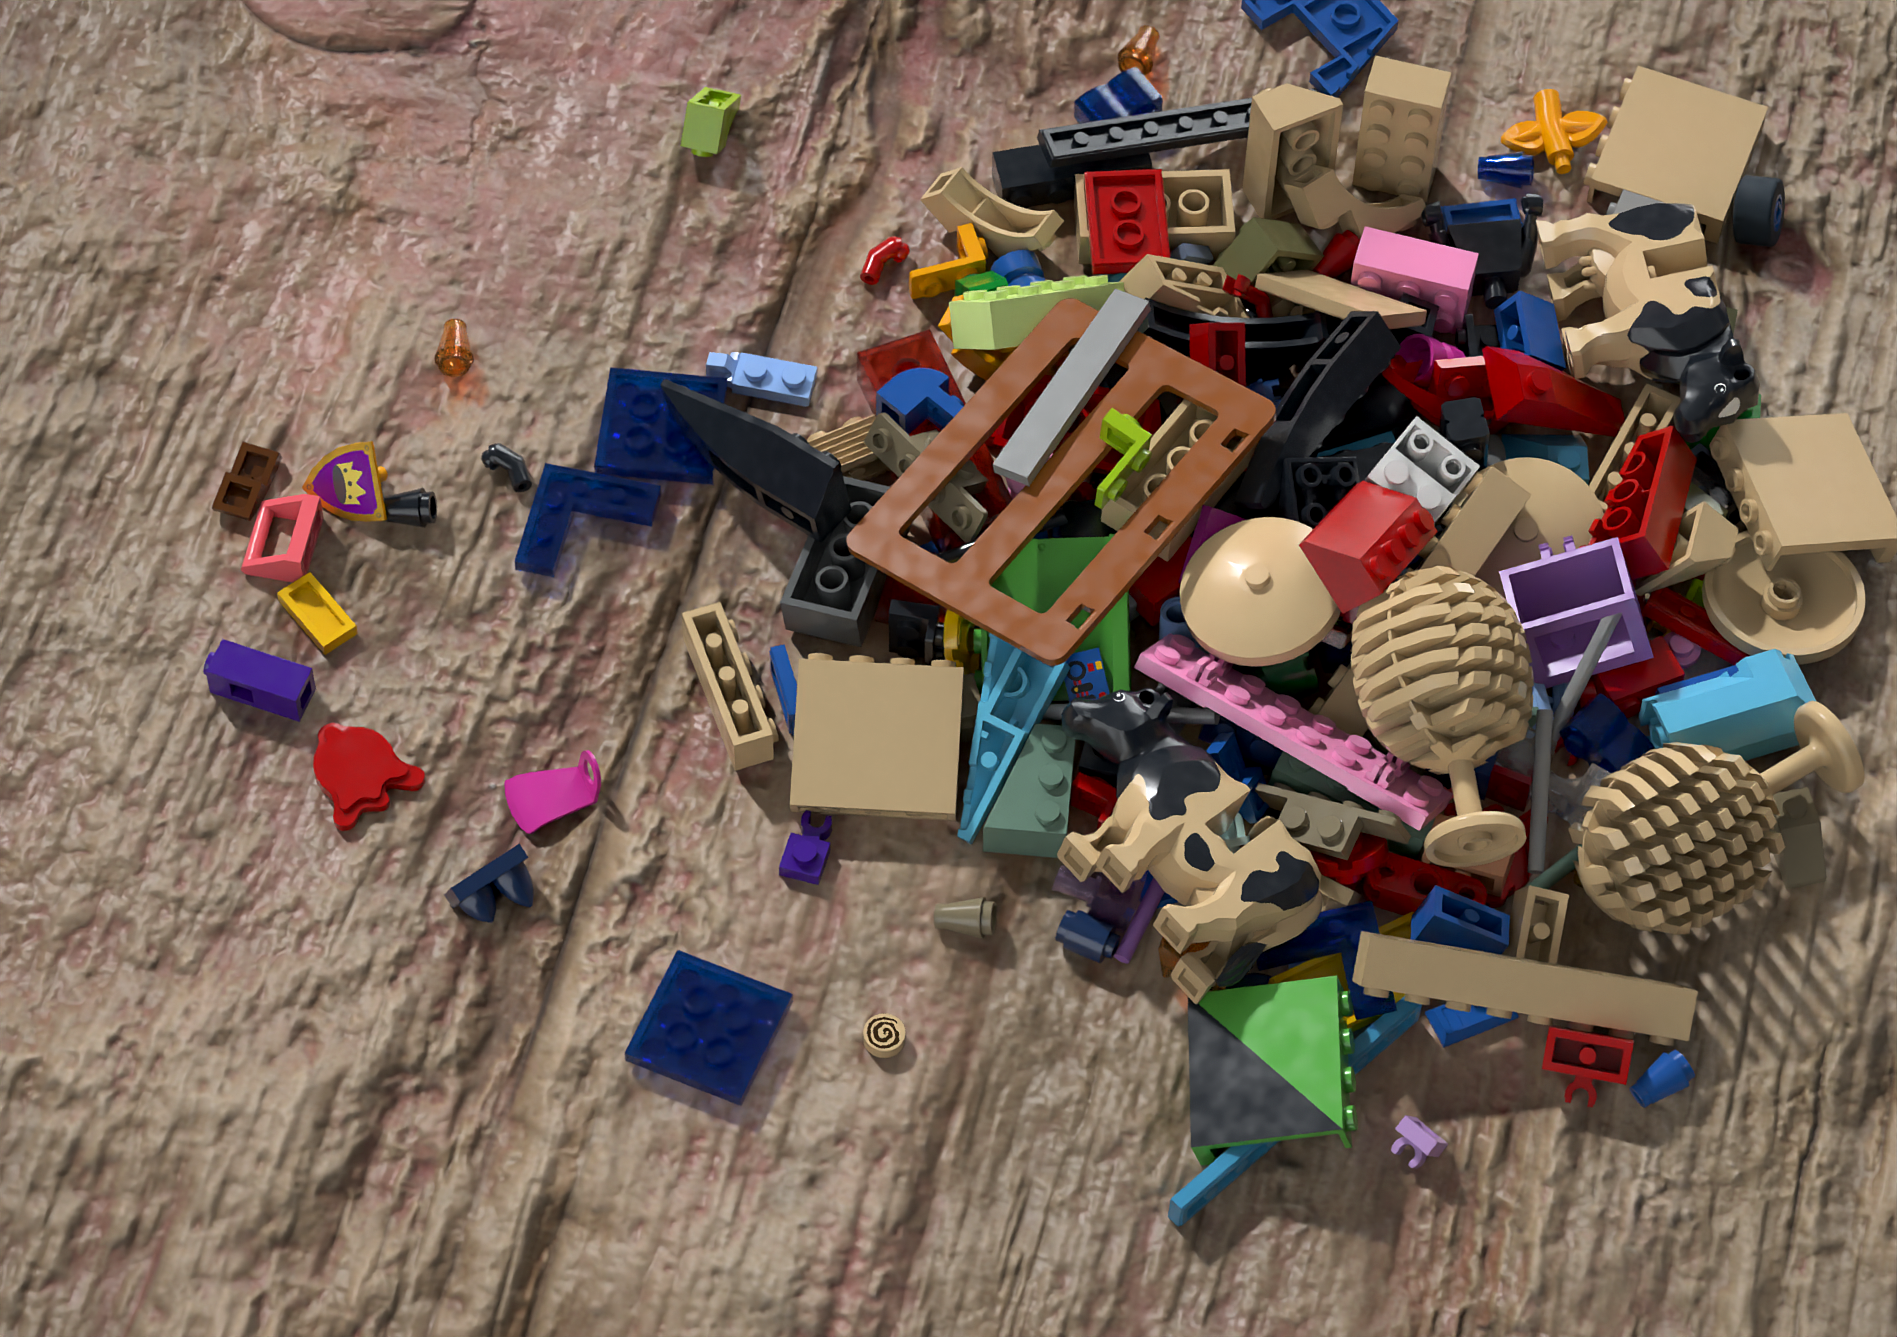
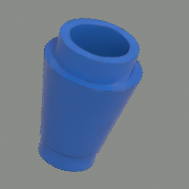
M1674 1049L1669 1054L1663 1052L1629 1089L1635 1100L1643 1108H1646L1650 1104L1689 1087V1081L1695 1077V1073L1685 1057Z

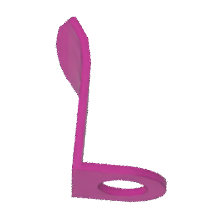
M583 751L580 755L578 767L529 772L505 780V796L510 812L517 824L526 833L533 834L552 821L597 803L601 789V775L598 763L591 751ZM588 762L593 771L594 781L591 780L588 772Z

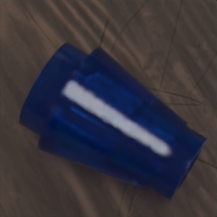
M1525 151L1479 157V180H1486L1522 189L1523 185L1532 186L1534 155H1525Z

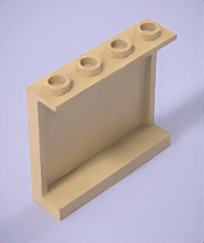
M1638 66L1633 79L1626 78L1619 95V100L1623 101L1621 108L1614 106L1607 125V128L1611 129L1609 136L1602 134L1595 154V156L1600 157L1597 164L1590 163L1584 179V185L1589 186L1587 202H1593L1597 190L1620 197L1624 189L1665 203L1693 204L1699 223L1706 225L1704 239L1718 244L1735 202L1739 182L1746 174L1763 131L1768 107Z
M1848 413L1736 419L1734 423L1720 426L1709 445L1711 454L1718 463L1725 479L1726 487L1733 496L1740 518L1748 529L1754 543V549L1760 556L1766 571L1773 569L1781 555L1870 549L1877 563L1891 562L1897 553V516Z
M811 653L808 655V659H799L790 791L791 812H805L809 810L811 813L956 821L964 667H956V662L949 660L931 661V666L915 665V660L910 658H891L890 663H874L873 657L862 655L850 656L849 661H835L832 655L824 653Z

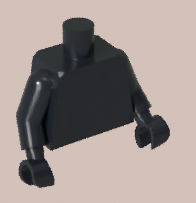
M1525 194L1526 197L1521 198V206L1525 214L1524 223H1521L1520 219L1448 225L1446 232L1440 222V201L1428 204L1421 213L1423 225L1430 227L1431 233L1428 234L1430 242L1479 253L1471 296L1483 295L1485 305L1489 309H1496L1508 300L1507 293L1517 291L1520 278L1526 277L1531 272L1538 243L1536 220L1537 216L1542 217L1543 199L1537 194Z

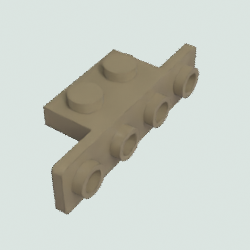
M884 412L876 416L864 443L884 464L900 477L936 438L939 432L935 429L909 436ZM971 460L966 462L928 505L965 543L976 539L988 517V512L971 496L981 493L988 479L977 470L976 465Z
M1258 783L1255 792L1269 805V808L1282 811L1278 820L1284 824L1294 840L1310 851L1348 860L1360 832L1408 844L1411 838L1409 832L1401 824L1402 819L1387 810H1379L1378 813L1367 811L1361 805L1352 801H1344L1343 804L1332 802L1320 793L1309 792L1308 795L1297 793L1294 789L1282 783H1274L1273 786Z

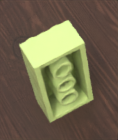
M1080 275L1064 277L1063 281L1057 282L1053 280L1031 282L1030 286L1020 287V285L997 287V291L977 290L963 292L964 300L949 302L954 349L996 350L1019 346L1061 300L1068 298L1077 299L1100 311L1114 289L1125 292L1124 282H1108L1107 275L1091 277Z

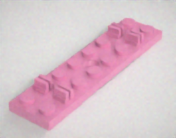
M1170 633L1139 655L1134 666L1135 669L1198 705L1213 710L1346 786L1347 790L1378 808L1396 814L1403 822L1419 831L1447 807L1453 793L1444 789L1442 783L1437 779L1417 774L1409 769V763L1399 759L1391 752L1384 755L1373 749L1371 743L1365 738L1345 733L1338 729L1336 724L1328 717L1308 712L1300 707L1301 705L1296 699L1273 692L1265 687V683L1261 679L1253 675H1243L1232 668L1233 663L1221 660L1211 653L1209 655L1196 648L1194 642L1185 636Z

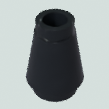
M419 488L383 497L387 520L383 521L425 528L427 524L436 522L437 500L433 491L426 492L424 488Z

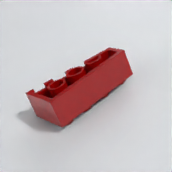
M1674 426L1638 436L1619 472V475L1622 477L1621 483L1614 489H1611L1604 500L1608 507L1602 519H1594L1588 530L1592 536L1588 545L1618 537L1632 580L1659 574L1669 570L1697 459Z

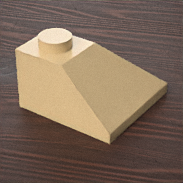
M1705 501L1688 510L1682 515L1669 570L1656 575L1637 578L1635 585L1636 594L1642 596L1703 575L1718 565H1725L1735 553L1736 549L1734 546L1738 528Z

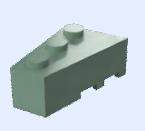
M1034 725L984 825L983 852L1058 858L1057 853L1064 838L1067 836L1075 752V739L1067 736L1062 731V726Z

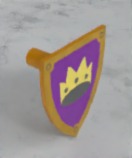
M373 441L341 446L328 453L312 468L302 486L307 494L320 496L322 507L334 515L351 521L371 522L387 520L381 482L387 480L388 473L384 467L377 466Z

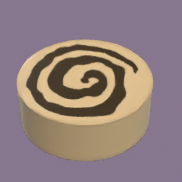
M878 1014L871 1017L863 1029V1042L867 1051L879 1058H889L897 1055L905 1045L906 1032L904 1024L899 1018L891 1014Z

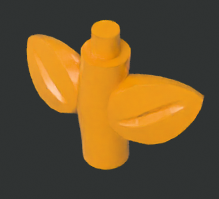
M1544 89L1533 97L1536 121H1524L1512 125L1502 134L1501 143L1525 156H1536L1545 151L1548 162L1555 165L1557 173L1566 174L1572 169L1570 161L1574 158L1572 148H1580L1592 142L1602 132L1608 122L1603 115L1591 111H1574L1562 117L1559 92L1554 89Z

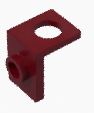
M1504 756L1500 765L1494 764L1486 798L1524 812L1532 795L1533 767Z

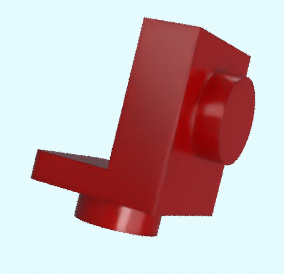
M1078 772L1071 785L1070 805L1098 817V830L1106 819L1112 816L1118 800L1116 796L1117 788L1110 786L1106 780L1100 777H1090Z

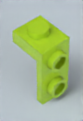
M1113 408L1102 419L1099 438L1124 456L1097 488L1095 506L1103 509L1110 499L1116 502L1121 497L1128 485V477L1133 471L1140 473L1152 456V452L1149 451L1152 434L1141 428V425L1135 418L1128 414L1122 415Z

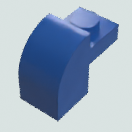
M914 368L901 372L876 392V415L884 412L887 413L908 435L926 419L943 430L964 407V403L958 397L949 395V377L940 371L929 368Z

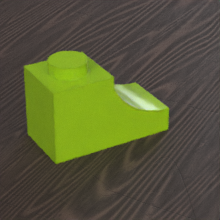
M704 87L687 102L680 146L691 148V153L697 156L712 157L713 154H718L726 147L732 121L740 107L741 95Z

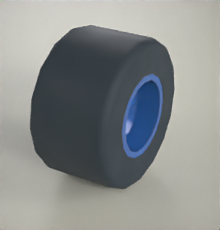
M1745 175L1740 180L1733 210V235L1737 243L1773 247L1778 242L1785 210V189L1781 179Z

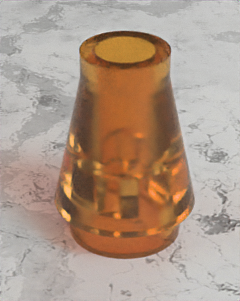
M1149 25L1141 26L1137 34L1119 51L1117 56L1118 67L1125 76L1131 79H1140L1152 71L1156 47L1160 38L1159 32L1154 27Z
M450 319L444 323L443 333L434 358L440 372L449 377L465 375L474 362L467 335V325L460 319Z

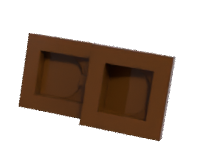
M242 442L231 472H225L212 509L251 521L265 498L282 460L280 452Z

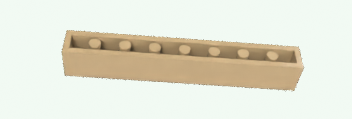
M1494 466L1490 467L1483 474L1476 471L1463 489L1468 496L1461 506L1454 503L1442 518L1440 523L1446 526L1438 538L1434 536L1418 553L1423 560L1416 570L1447 565L1455 568L1456 572L1461 570L1475 576L1532 494ZM1409 567V568L1404 572V574L1409 573V572H1412V571H1416V570H1413L1411 567ZM1351 662L1347 667L1340 664L1327 682L1332 687L1325 699L1318 696L1307 711L1314 715L1328 717L1336 724L1338 729L1349 735L1362 737L1369 727L1366 718H1363L1358 704L1360 697L1356 696L1353 684L1355 674H1353Z
M1361 931L1352 979L1353 982L1364 987L1363 994L1388 998L1389 991L1404 993L1405 1001L1429 1005L1430 998L1446 1000V1008L1470 1012L1471 1005L1487 1007V1015L1511 1019L1512 1012L1528 1014L1527 1021L1550 1026L1553 1019L1569 1021L1568 1028L1584 1032H1593L1594 1025L1609 1028V1035L1626 1039H1633L1634 1032L1649 1034L1650 1042L1674 1046L1675 1039L1689 1041L1698 991L1684 985Z

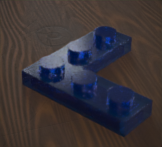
M545 463L514 561L515 570L554 577L574 512L652 527L662 495L661 485Z
M1372 901L1320 912L1317 919L1300 935L1262 952L1256 961L1258 969L1261 971L1341 953L1356 1020L1397 1011L1392 991H1389L1388 998L1363 994L1364 987L1352 981L1361 931L1380 934Z

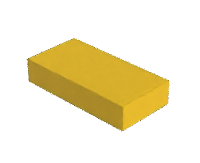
M311 572L277 592L280 604L324 655L358 634L357 625Z

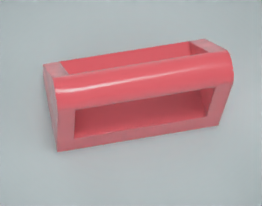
M300 494L262 501L241 571L251 576L294 582L307 574L324 519L320 496ZM273 517L296 520L287 554L261 558Z

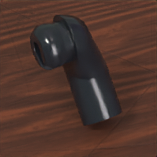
M501 443L489 445L488 450L482 453L481 460L486 468L496 470L501 466L507 470L515 492H524L532 487V481L525 460L521 455Z

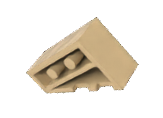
M1147 254L1119 281L1124 282L1126 293L1142 299L1147 297L1168 306L1196 313L1222 317L1250 318L1240 298L1231 296L1222 290L1227 276L1223 267Z

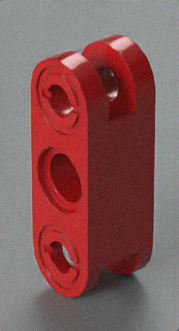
M1389 853L1390 857L1387 862L1365 873L1366 877L1362 890L1365 899L1377 908L1403 916L1415 912L1427 897V895L1418 893L1417 890H1428L1431 892L1435 885L1485 906L1487 903L1488 893L1485 886L1479 880L1394 853Z

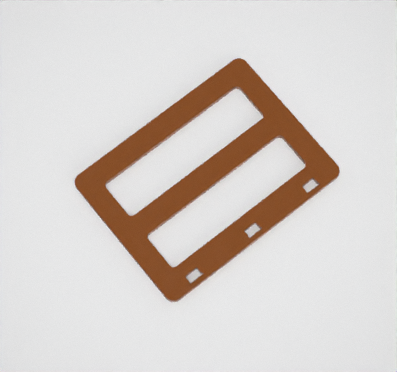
M1073 298L1061 300L1051 309L849 532L846 539L849 552L853 556L1050 666L1060 665L1068 660L1274 424L1277 418L1276 408L1271 400L1136 331L1115 362L1128 369L1125 375L1044 464L1030 486L1025 485L959 561L948 563L901 536L903 532L1072 345L1077 344L1099 311ZM1170 391L1218 416L1047 612L1038 613L991 587L993 582L1111 451L1113 447L1099 438L1102 419L1111 408L1122 415L1128 414L1138 420L1161 393ZM1235 434L1244 438L1233 452L1225 448ZM1161 521L1168 525V527L1155 540L1148 534ZM1083 609L1091 615L1077 629L1071 622Z

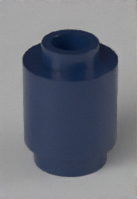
M1067 910L1059 924L1055 940L1063 943L1064 949L1101 964L1105 957L1113 958L1119 946L1121 936L1115 934L1117 926L1113 923L1078 910L1076 913Z

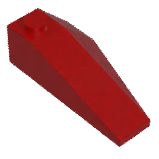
M1489 346L1482 350L1497 421L1613 437L1618 435L1625 422L1620 399L1520 351Z

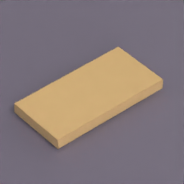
M1307 269L1257 274L1255 288H1258V290L1343 320L1351 311H1378L1389 329L1422 326V324H1425L1427 311Z

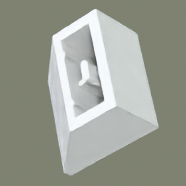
M1416 416L1367 476L1365 481L1416 497L1421 506L1429 511L1435 524L1480 466Z

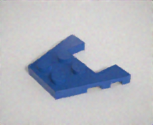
M1242 0L1241 9L1261 30L1294 13L1335 57V59L1310 72L1309 82L1319 93L1336 98L1341 95L1396 32L1399 21L1380 0Z

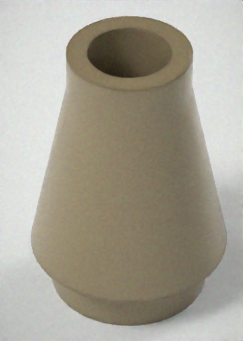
M982 897L947 904H936L934 911L935 928L947 929L984 939L985 935H994L997 925L996 902L986 901V898Z

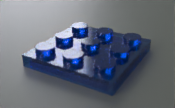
M610 367L594 463L595 474L713 485L715 468L687 438L668 410L660 384L666 379L725 404L728 388L727 378Z
M677 949L624 1053L625 1061L742 1106L793 1003V994Z

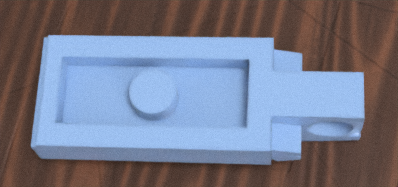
M709 352L706 363V378L723 381V385L732 388V393L807 407L809 406L817 378V367L742 352L741 354L739 352H731V355Z

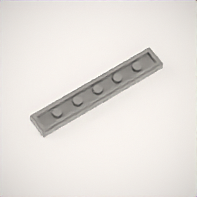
M1114 289L994 461L993 468L995 473L1030 486L1151 311L1149 301Z

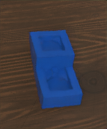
M1234 732L1219 733L1206 752L1215 759L1227 775L1238 782L1246 784L1251 789L1238 813L1250 824L1257 823L1269 808V805L1255 792L1258 783L1266 784L1261 767L1246 768Z

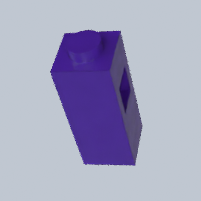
M225 639L221 640L216 652L209 653L204 664L203 672L207 676L210 693L300 722L316 690L312 668Z

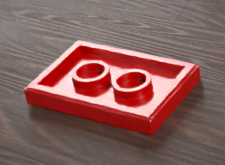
M1162 169L1084 172L1092 275L1128 273L1147 254L1170 258Z

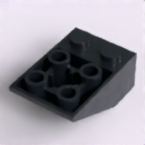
M1356 457L1285 458L1283 460L1277 518L1294 520L1314 529L1345 495L1360 482Z

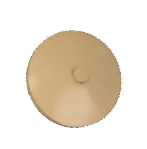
M1530 457L1514 458L1497 462L1479 472L1483 474L1490 467L1494 466L1532 494L1475 575L1476 578L1483 580L1496 589V592L1505 599L1499 571L1542 559L1539 549L1540 544L1548 543L1549 547L1552 548L1553 555L1564 553L1563 538L1571 535L1573 536L1576 549L1583 545L1587 546L1592 538L1588 532L1594 519H1602L1604 515L1598 498L1587 483L1568 468L1555 462ZM1462 489L1452 505L1456 503L1458 506H1461L1468 494Z
M1254 518L1222 529L1197 549L1182 576L1180 604L1189 631L1206 651L1221 660L1233 664L1268 666L1283 663L1304 654L1329 633L1341 611L1299 547L1300 542L1313 530L1311 527L1285 518Z
M1748 530L1737 534L1734 546L1736 550L1731 560L1725 565H1718L1705 573L1702 598L1711 623L1728 642L1751 656L1777 649L1782 652L1784 658H1786L1787 653L1794 655L1798 665L1814 663L1829 658L1842 650L1853 639L1865 610L1866 600L1863 582L1855 566L1842 551L1781 555L1773 569L1766 571L1760 556L1754 549L1753 540Z

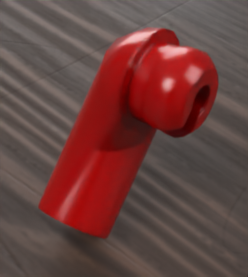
M894 236L887 238L868 252L860 275L861 280L870 285L877 284L885 263L891 258L897 263L905 260L910 252L909 245L902 242V238Z

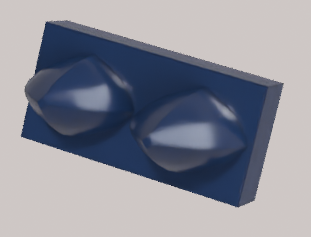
M518 844L451 887L444 896L453 909L459 905L469 916L488 923L494 921L496 914L495 895L490 886L492 883L511 901L530 908L533 906L534 889L531 876L524 864L528 856L521 845Z

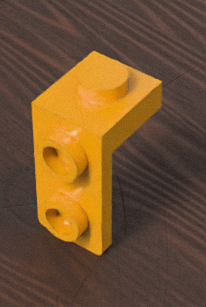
M972 223L957 226V252L960 259L913 270L909 273V293L912 299L934 297L941 292L955 289V280L962 279L969 274L985 273L986 259H988L986 242L983 236L977 237Z

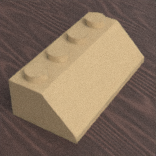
M1288 83L1276 88L1264 89L1257 95L1252 96L1242 190L1260 218L1274 220L1295 212L1283 183L1313 165L1333 169L1335 172L1343 103L1340 98Z

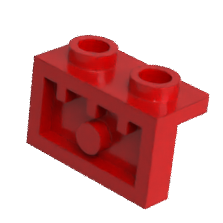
M1484 356L1434 361L1428 392L1452 401L1472 397L1480 398L1484 410V418L1492 419L1495 410Z

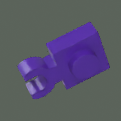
M806 810L801 817L802 835L790 833L779 865V875L819 885L831 851V843L824 840L832 833V816L827 815L822 826L813 827L810 825L811 811Z

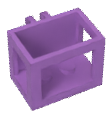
M1571 535L1563 538L1564 553L1553 555L1552 548L1549 547L1548 543L1540 544L1539 549L1542 559L1499 571L1506 600L1516 612L1519 623L1521 622L1527 639L1525 642L1529 645L1532 660L1529 663V667L1532 666L1534 683L1544 684L1545 688H1550L1570 682L1601 619L1621 612L1622 616L1592 675L1654 658L1638 598L1618 537L1576 549L1573 536Z

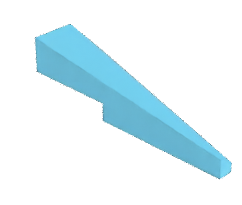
M991 633L989 634L990 643L987 662H985L983 671L984 681L981 700L978 702L970 752L967 787L964 790L963 796L964 806L961 825L957 834L959 838L970 844H973L997 801L1034 725L1041 722L1070 670L1066 662L1056 666L1046 665Z

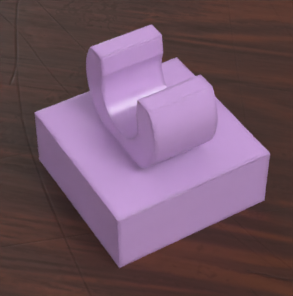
M1405 1115L1395 1128L1404 1137L1394 1142L1391 1151L1394 1154L1400 1155L1406 1146L1411 1145L1415 1150V1156L1408 1165L1411 1168L1417 1169L1424 1164L1427 1156L1439 1157L1448 1143L1417 1117Z

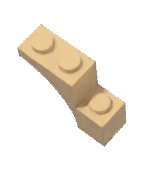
M1318 165L1309 167L1283 183L1301 224L1318 229H1326L1339 222L1343 232L1349 230L1358 236L1360 240L1365 226L1391 233L1407 230L1417 223L1416 219L1421 217V213L1426 207L1423 198L1407 194H1401L1385 202L1364 203L1346 190L1333 169Z
M962 167L941 173L920 199L949 233L957 231V226L972 223L979 237L983 236L986 245L998 258L1016 250L1032 251L1038 249L1042 251L1055 241L1057 237L1055 232L1064 222L1055 210L1035 211L1025 209L999 198L974 180Z

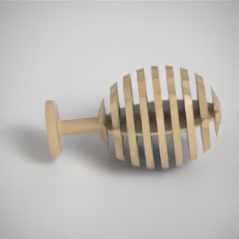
M1444 565L1406 573L1398 577L1397 579L1399 580L1390 584L1388 589L1381 595L1359 606L1356 614L1357 619L1353 622L1351 667L1353 674H1355V677H1353L1356 696L1360 697L1358 699L1363 718H1366L1370 731L1389 752L1404 762H1409L1411 765L1422 769H1431L1429 772L1437 775L1447 773L1450 775L1457 816L1438 824L1427 834L1424 841L1426 857L1431 862L1442 866L1469 867L1505 858L1519 850L1526 841L1525 827L1516 816L1499 811H1482L1474 768L1487 763L1485 760L1495 755L1498 750L1525 738L1529 726L1528 720L1532 716L1534 676L1532 666L1529 667V663L1532 660L1529 645L1525 642L1527 640L1521 622L1519 623L1516 612L1507 600L1483 580L1461 570L1456 572L1455 568Z
M1809 701L1800 706L1794 715V730L1801 750L1760 774L1746 763L1741 755L1725 753L1722 748L1703 744L1695 745L1673 742L1663 743V748L1652 749L1640 758L1622 766L1620 771L1607 775L1601 779L1600 787L1591 786L1584 796L1581 805L1594 808L1583 815V823L1574 822L1568 828L1572 842L1582 844V847L1578 846L1579 862H1573L1586 894L1598 908L1613 920L1623 921L1635 929L1649 932L1655 930L1674 935L1690 934V928H1701L1711 922L1712 918L1732 910L1733 905L1743 903L1751 898L1754 889H1763L1772 871L1758 869V867H1764L1771 862L1769 853L1780 854L1785 848L1781 833L1769 831L1770 829L1774 830V825L1777 823L1773 814L1780 815L1774 794L1813 771L1828 786L1841 793L1853 792L1863 785L1865 779L1863 763L1850 734L1827 707L1819 702Z

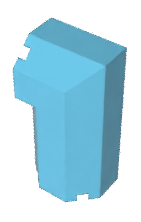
M1772 649L1740 660L1736 663L1739 671L1731 677L1726 671L1717 678L1643 699L1639 712V721L1641 727L1649 726L1650 736L1643 737L1646 752L1652 749L1663 748V743L1703 744L1722 748L1723 752L1728 754L1741 755L1744 761L1799 745L1794 730L1795 712L1803 704L1816 700L1794 655L1787 653L1786 658H1784L1780 650Z

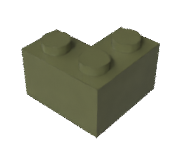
M1253 217L1240 228L1239 235L1230 246L1220 252L1213 266L1223 267L1226 274L1234 279L1237 278L1238 274L1249 278L1251 285L1255 287L1257 274L1306 269L1312 271L1324 255L1300 224ZM1240 298L1244 307L1250 305V307L1255 306L1247 300Z

